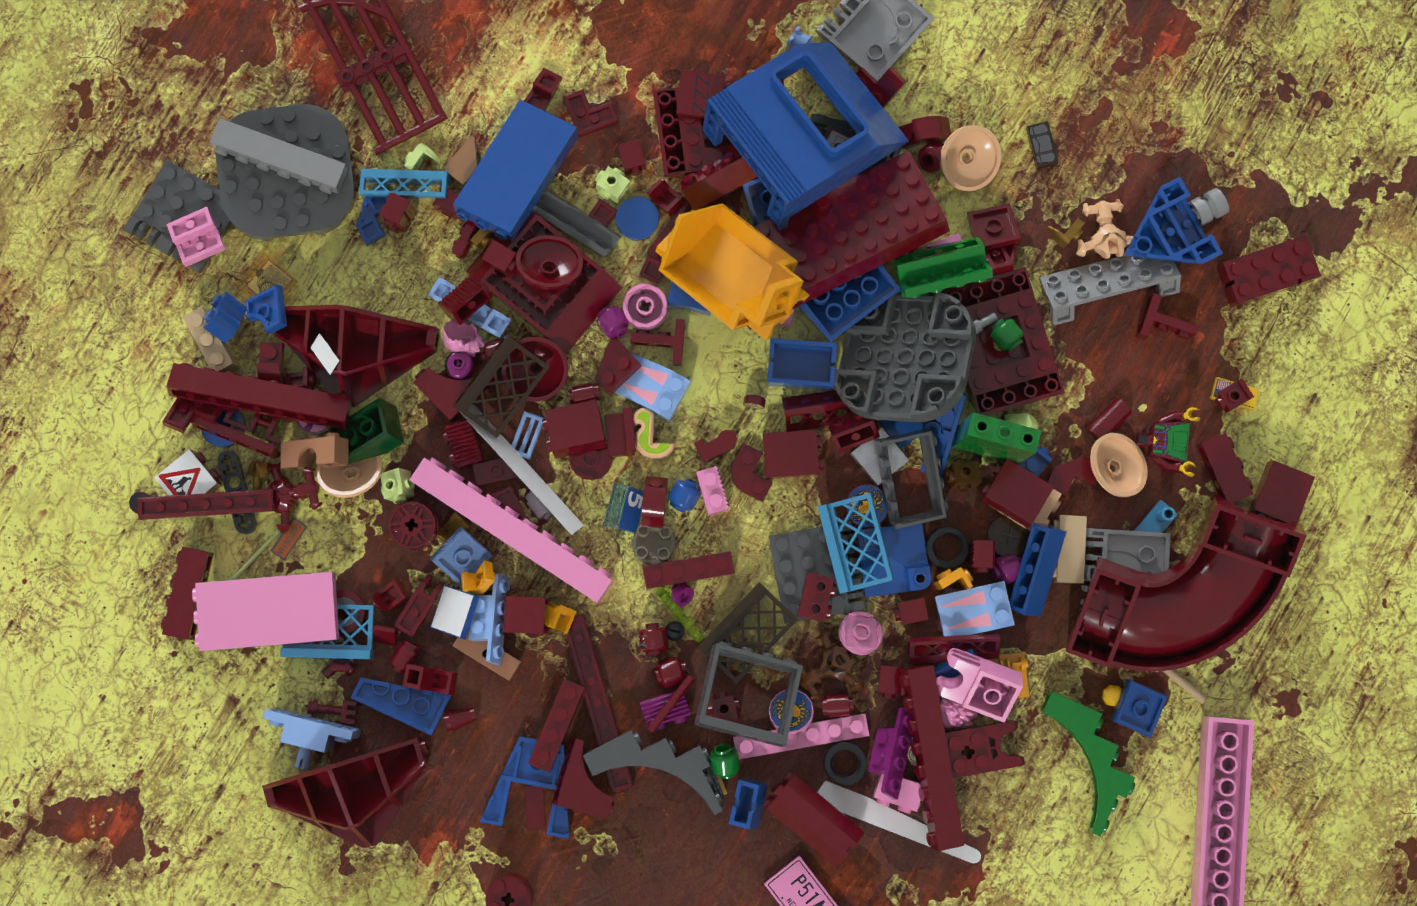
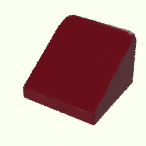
M382 625L373 626L375 642L396 645L399 633L397 628Z

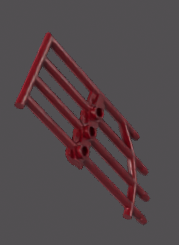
M303 0L304 3L298 5L302 13L307 11L310 13L339 69V72L334 75L344 93L351 91L378 143V146L373 148L376 155L448 119L386 1L376 0L379 3V7L364 0ZM330 5L359 60L358 62L347 67L317 8ZM339 5L354 6L378 50L377 52L366 57ZM368 12L386 19L397 42L387 47L384 45ZM406 61L409 62L436 113L435 116L426 121L396 67ZM387 71L391 74L417 124L406 131L377 76ZM367 81H370L398 134L387 141L358 86Z

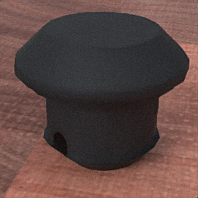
M677 621L669 622L665 627L667 629V637L671 641L680 640L684 635V627Z

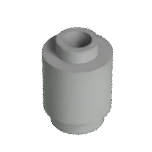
M532 491L526 495L527 505L539 520L543 518L548 520L553 516Z

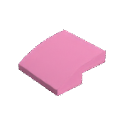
M204 207L167 224L172 241L176 245L185 267L226 250L208 207Z

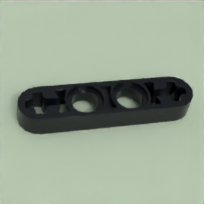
M229 450L223 451L218 456V466L225 492L248 491L239 456ZM227 456L234 458V461L231 462V467L234 470L237 469V472L226 474V471H230L229 465L224 464ZM232 476H238L240 479V484L236 488H232L229 485V479ZM255 513L244 514L245 519L251 521L247 530L241 527V524L244 523L243 516L232 514L235 528L239 533L251 534L255 531L257 527Z

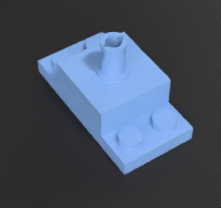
M278 708L265 709L263 719L269 720L268 724L279 727L284 725L280 742L300 747L294 767H301L304 770L309 769L308 766L313 750L323 753L332 751L335 741L343 743L352 742L353 739L359 738L361 733L359 728Z

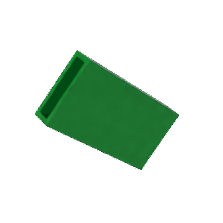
M973 412L959 424L951 449L1004 463L1009 459L1019 464L1036 454L1041 430Z

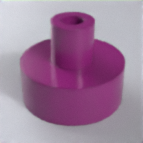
M675 584L671 588V599L678 606H686L693 599L694 590L688 584Z

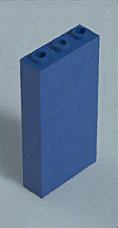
M519 100L454 201L453 206L456 215L464 221L470 220L474 222L478 228L484 231L488 229L494 232L502 240L508 239L513 242L578 139L577 127Z

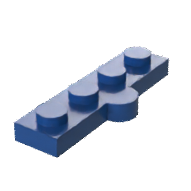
M963 393L961 399L949 412L936 420L929 421L924 427L931 430L936 436L937 446L934 447L935 453L940 459L941 466L938 470L941 477H943L968 394ZM923 462L920 471L925 473L924 462Z

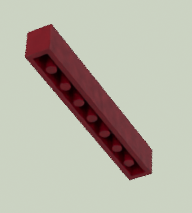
M173 363L166 385L170 397L346 430L352 408L351 397L343 393L332 394L322 389L311 390L297 384L285 385L276 380L265 381L255 376L244 377L229 371L223 373L209 367L197 368L188 363Z
M921 665L900 669V685L905 693L903 704L905 710L908 711L909 717L907 727L908 731L912 734L913 740L911 751L916 758L917 764L915 765V774L921 784L919 797L924 805L922 815L928 828V833L926 834L927 843L931 846V849L937 851L964 846L934 665Z

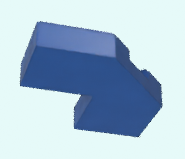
M365 196L356 228L366 246L386 236L376 217L380 216L379 213L383 205L387 204L386 200L388 197Z

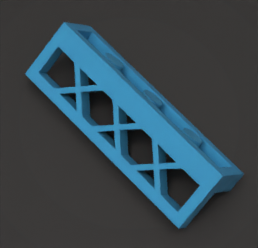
M361 169L359 195L388 197L390 193H395L401 197L447 199V186H451L452 177L447 171ZM366 184H379L374 190H365ZM386 184H401L395 191H389L385 187ZM407 185H423L416 192L410 191L406 187ZM428 186H442L441 192H432Z

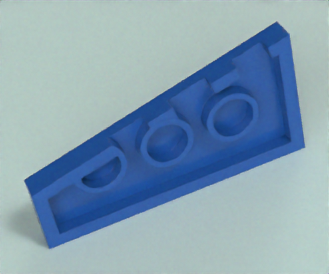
M360 678L351 699L432 736L452 695Z

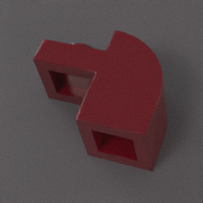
M943 116L920 117L913 119L912 123L898 127L909 140L908 143L902 146L903 149L934 141L944 142L951 135L949 118Z
M260 342V361L257 363L258 378L265 381L276 380L285 384V375L288 368L284 366V343Z
M646 476L641 527L663 528L668 478Z
M407 664L403 686L454 695L458 673L439 668Z

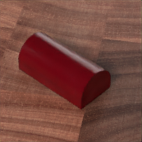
M1115 398L1085 430L1097 440L1105 434L1113 433L1132 414V410L1124 401Z

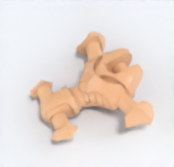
M1116 199V202L1113 203L1099 201L1095 205L1090 206L1087 203L1083 204L1082 214L1086 217L1089 214H1096V222L1099 223L1100 228L1094 236L1090 237L1091 241L1084 243L1082 239L1077 240L1078 249L1076 254L1078 256L1084 257L1086 252L1094 249L1095 252L1105 259H1109L1110 254H1115L1117 257L1123 256L1124 248L1127 244H1130L1134 236H1126L1125 231L1116 228L1112 224L1113 215L1111 212L1117 211L1121 213L1124 207L1120 199Z

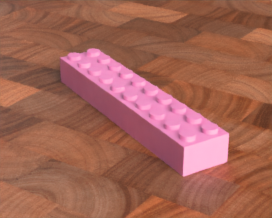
M433 457L430 461L423 458L409 479L411 482L599 604L614 583L610 579L612 577L611 573L601 567L596 570L592 567L594 562L583 555L579 558L573 555L575 550L562 542L561 545L556 544L557 538L546 531H543L541 534L537 531L538 526L526 518L521 521L518 519L520 514L508 506L505 509L501 508L500 504L502 502L487 494L484 497L481 495L483 490L471 482H468L467 485L464 484L465 478L451 469L449 472H446V466Z
M1202 716L1191 906H1244L1254 734L1253 720Z

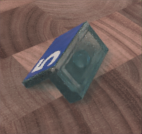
M614 483L603 526L634 534L637 531L642 514L644 491L628 485Z

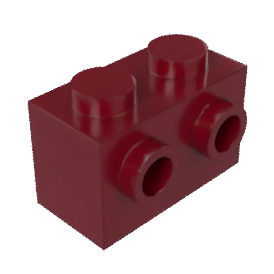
M853 412L837 416L828 421L831 437L839 453L880 437L875 419L863 418Z
M807 572L797 617L823 623L825 618H830L832 606L828 605L830 596H835L837 584L833 583L834 578Z

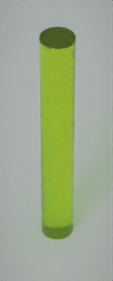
M661 587L656 594L699 644L705 639L680 607L672 601L665 589Z

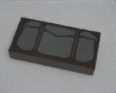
M1048 121L1027 126L1026 131L1036 169L1057 165L1059 161Z

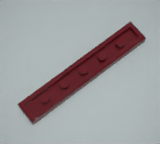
M274 489L137 498L138 520L275 511Z

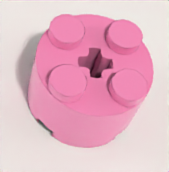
M639 284L632 287L626 294L623 302V311L633 328L636 330L653 331L659 328L666 320L668 306L666 297L659 288L649 284ZM642 305L650 306L649 311L641 310Z

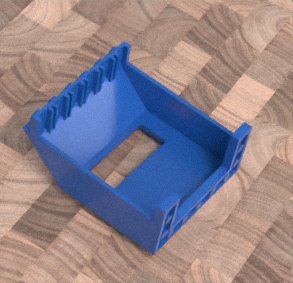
M831 42L797 44L707 100L702 129L714 146L722 143L723 135L725 134L772 195L767 215L779 231L787 227L791 216L890 154L889 157L891 159L898 156L902 146L909 142ZM805 68L856 135L835 148L831 147L780 81Z

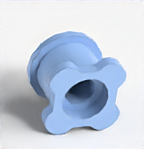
M797 26L787 42V48L791 49V47L797 44L814 43L812 41L813 36L804 34L800 31L801 27Z

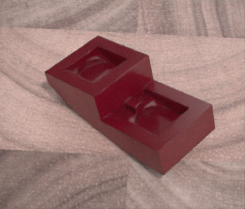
M543 68L533 82V88L524 102L545 111L562 81V77Z

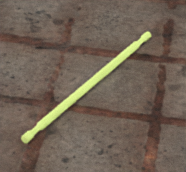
M278 529L230 580H236L280 533Z

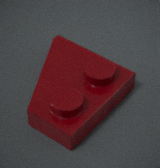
M1019 244L985 251L986 261L992 268L993 276L1014 270Z
M614 337L609 341L594 379L611 396L642 365L619 339Z

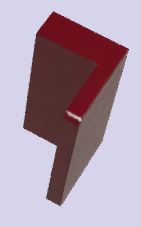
M623 407V413L606 414L608 456H635L636 447L632 407Z

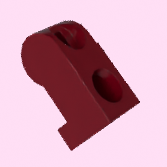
M724 430L712 441L704 444L701 439L695 442L694 446L704 464L732 450L736 446L737 437L731 430Z

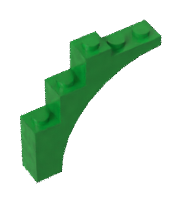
M1048 691L1040 712L1056 720L1069 731L1080 745L1088 760L1095 794L1093 815L1088 831L1101 837V834L1105 833L1109 827L1110 821L1108 818L1110 813L1114 812L1117 808V796L1127 798L1128 795L1132 794L1135 788V782H1133L1135 777L1110 767L1111 763H1115L1118 758L1119 751L1117 748L1119 745L1094 735V732H1098L1102 725V713L1055 692Z

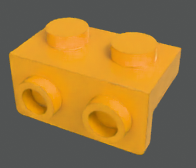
M962 567L953 571L949 568L936 576L938 580L933 582L937 590L944 589L957 580L964 590L973 587L971 574L967 569L963 570Z

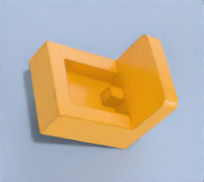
M483 561L475 573L464 571L461 574L462 590L468 593L484 595L495 581L492 562Z

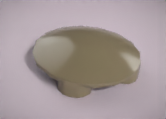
M665 524L663 528L641 527L640 525L632 539L634 554L640 561L649 565L661 564L669 560L676 546L675 536L671 528Z

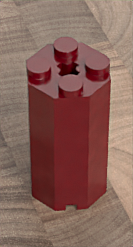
M790 770L782 779L784 783L779 781L771 791L773 792V797L769 795L762 806L837 868L848 857V852L856 847L865 832Z

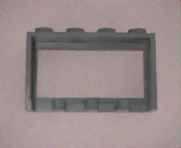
M923 428L922 430L874 439L889 525L899 529L946 518L948 504L945 497L943 498L942 493L944 481L939 476L938 468H940L941 464L939 456L935 453L934 446H937L935 434L931 430ZM919 437L932 510L899 517L887 444Z

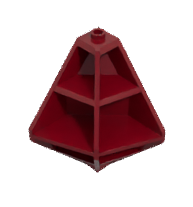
M344 305L285 306L287 326L274 332V336L285 342L300 360L310 368L312 373H315L316 378L329 393H343L351 397L352 407L357 406L435 354L440 330L434 326ZM319 333L339 359L331 375L311 349Z
M417 737L263 785L262 788L267 806L291 814L362 848L377 845L429 763L427 757L429 747L426 740H422V737Z

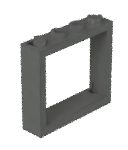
M720 642L713 645L694 725L778 747L785 746L787 744L803 665L797 664L796 661L790 658H784V660L776 659V655L763 652L762 655L754 653V649L748 647L734 648L732 647L733 644L729 642ZM719 655L790 673L777 733L706 715Z

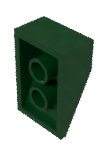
M380 397L349 416L346 430L333 428L330 433H338L340 437L349 439L348 464L389 453L404 443L397 407Z

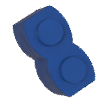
M228 292L214 297L210 304L213 306L212 309L203 318L205 320L203 328L224 343L235 335L247 311L246 306Z

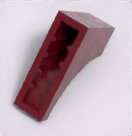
M429 367L426 370L422 369L419 371L413 383L450 421L454 422L461 413L454 408L453 404L472 379H448L435 373ZM494 376L491 378L489 382L495 381ZM487 385V386L483 389V393H484L491 385Z
M570 738L551 804L608 819V815H611L614 809L613 797L600 791L589 779L583 764L582 752L584 741Z

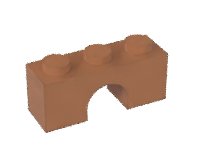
M326 433V437L309 435L308 439L292 437L290 441L281 442L280 468L291 471H302L305 467L312 468L315 455L317 465L326 467L348 466L349 439L340 437L338 433Z

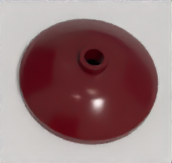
M544 235L526 241L519 248L516 255V268L522 279L530 285L541 289L555 290L567 287L579 278L583 269V257L580 250L569 240L558 236Z
M528 336L516 341L550 366L526 398V401H544L556 395L564 386L568 376V362L563 350L554 341L541 336ZM516 347L510 353L511 363L523 361L522 351ZM526 355V361H527V360H533V359H531L529 356ZM506 358V360L503 362V364H507V363H508L507 358ZM528 363L529 376L538 375L543 368L539 365L537 369L531 368L532 363ZM524 364L511 366L513 378L526 376ZM502 367L504 380L510 379L509 367ZM535 378L529 379L530 384ZM526 380L514 381L515 394L526 391ZM511 382L505 383L512 392Z

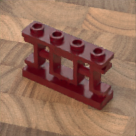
M225 407L223 411L227 414L223 422L230 428L218 423H210L196 416L190 422L194 428L276 459L279 453L277 449L281 446V440L273 437L281 419L290 423L292 420L273 417L271 421L263 418L264 414L256 413L248 427L232 421L238 409ZM258 426L267 428L264 439L271 444L249 435L254 436Z

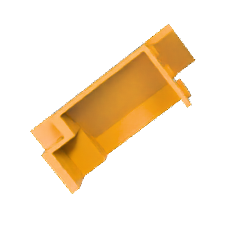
M723 203L698 210L692 209L690 212L679 214L675 220L674 229L663 239L655 251L662 257L659 271L732 330L749 326L766 341L773 335L774 326L778 322L783 324L794 312L793 306L800 300L805 301L809 296L801 288L804 281L794 274L798 261Z

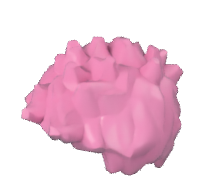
M453 320L445 323L442 331L443 341L449 351L466 352L470 356L475 357V353L480 352L479 347H484L483 339L478 334L474 324L464 322L459 326Z
M939 696L944 728H964L965 726L973 725L971 719L977 717L975 711L962 707L960 703Z

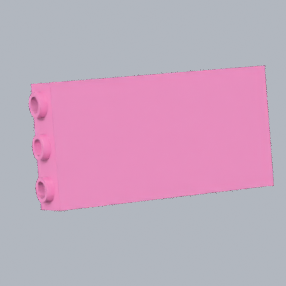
M334 572L195 583L196 588L192 590L193 601L197 604V611H194V623L198 624L195 644L196 647H199V651L340 640Z

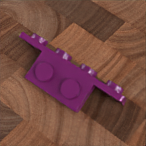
M899 708L895 728L877 729L868 771L872 774H884L881 792L893 800H897L899 797L912 737L907 727L909 717L908 711L905 708Z

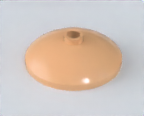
M967 125L955 130L947 138L941 150L940 168L944 178L951 186L962 191H975L983 188L992 181L1000 167V144L996 136L982 126ZM963 153H966L965 159H962Z
M1108 433L1095 441L1091 449L1090 462L1094 476L1099 484L1106 491L1117 497H1131L1139 493L1146 484L1148 470L1145 457L1136 443L1119 433Z
M379 455L350 463L348 466L339 467L317 465L316 477L318 483L325 492L335 497L348 498L360 495L372 488L379 480L383 469L382 458Z

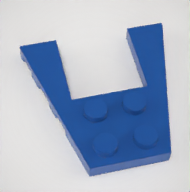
M520 736L480 822L503 826L511 782L555 790L565 758L564 744L561 747L551 773L528 764L538 739ZM552 804L546 835L569 839L568 808Z

